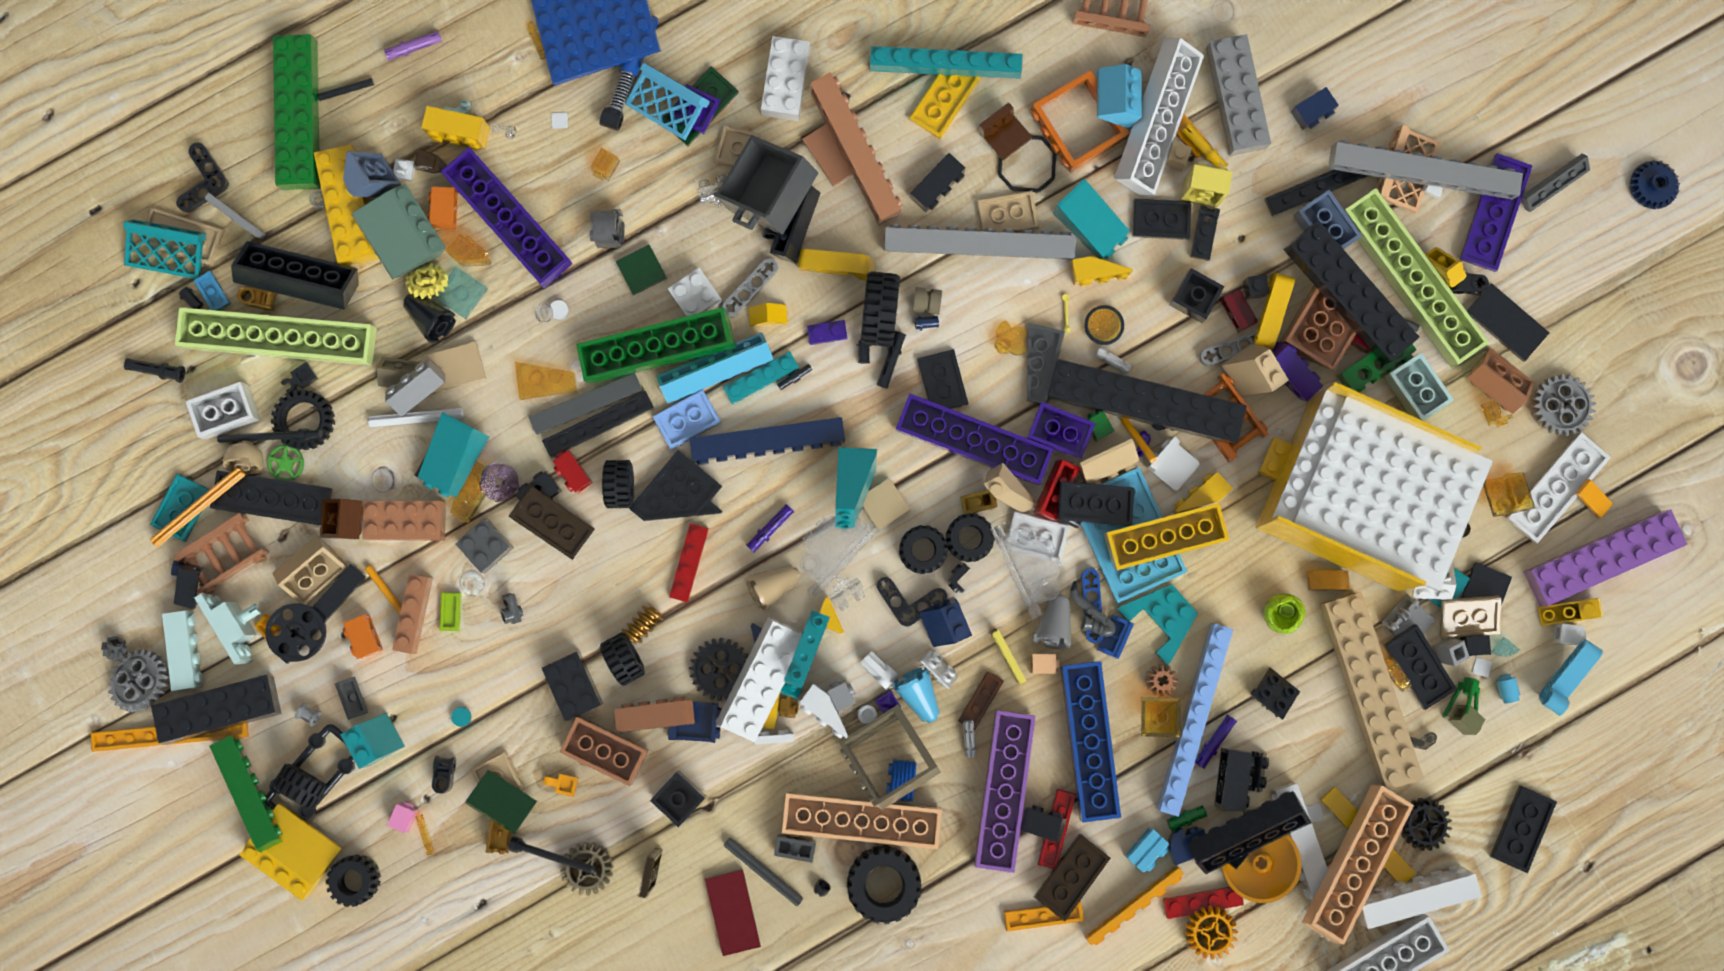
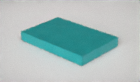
M177 473L150 525L161 530L210 489ZM202 511L172 536L186 542Z

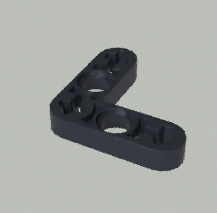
M193 143L189 147L188 152L205 180L177 198V207L185 213H191L208 202L205 200V197L199 198L198 192L200 189L205 188L207 194L210 193L216 197L229 186L227 178L213 156L201 143ZM199 148L201 150L200 153L202 154L204 159H201V157H199L196 154V149ZM207 163L213 164V169L210 172L204 171V166ZM213 176H216L221 181L220 187L216 185L217 182ZM185 200L190 201L188 207L183 206L185 205Z
M883 577L877 582L879 593L898 622L903 626H910L921 619L917 609L919 602H926L928 607H931L926 597L930 596L931 600L935 597V592L937 591L944 594L942 596L943 601L947 599L946 591L942 588H936L913 604L908 605L890 578ZM883 580L890 582L889 589L891 592L893 589L897 592L891 594L888 599L885 597L888 594L886 589L881 590L880 588ZM898 596L901 598L902 603L899 607L891 605L890 600L892 597ZM939 600L933 602L934 605L940 603ZM914 607L919 617L916 619L914 615L910 618V623L902 622V614H910L912 612L910 608Z

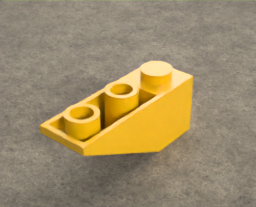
M1092 256L1073 259L1070 263L1074 285H1080V287L1089 286L1091 282L1096 281L1099 284L1107 283L1112 278L1124 280L1133 272L1131 268Z
M1210 472L1202 479L1203 484L1199 487L1195 485L1188 492L1189 496L1185 500L1181 498L1174 504L1176 508L1172 512L1178 513L1219 502L1233 488L1218 472L1213 474Z
M1600 597L1538 607L1541 626L1602 618L1604 616Z

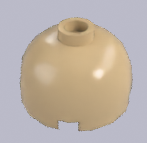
M250 441L235 443L226 450L223 457V467L230 472L238 467L245 471V475H258L263 468L264 459L262 452Z

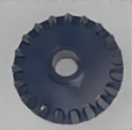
M1655 160L1639 165L1630 178V190L1634 199L1640 205L1649 209H1661L1670 205L1677 198L1676 196L1680 191L1679 176L1675 174V169L1670 168L1669 164ZM1655 180L1658 181L1659 187L1656 186Z

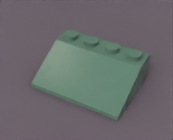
M406 184L389 190L351 214L392 280L441 257L446 249Z

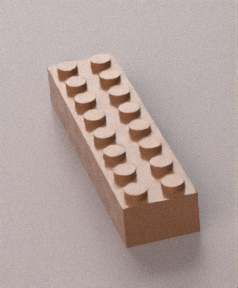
M830 72L810 82L809 92L878 225H881L900 214L902 203L898 196H894L892 192L894 188L891 181L885 179L883 174L885 170L881 162L876 161L874 148L871 144H867V135L864 129L858 127L857 115L854 110L850 111L848 106L849 100L846 94H841L839 89L841 85L837 77H833Z

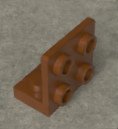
M1009 102L979 124L980 135L1002 160L1007 159L1032 139L1031 134L1014 116V108Z

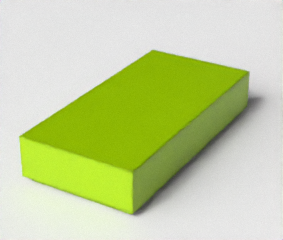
M441 592L439 631H460L462 593Z

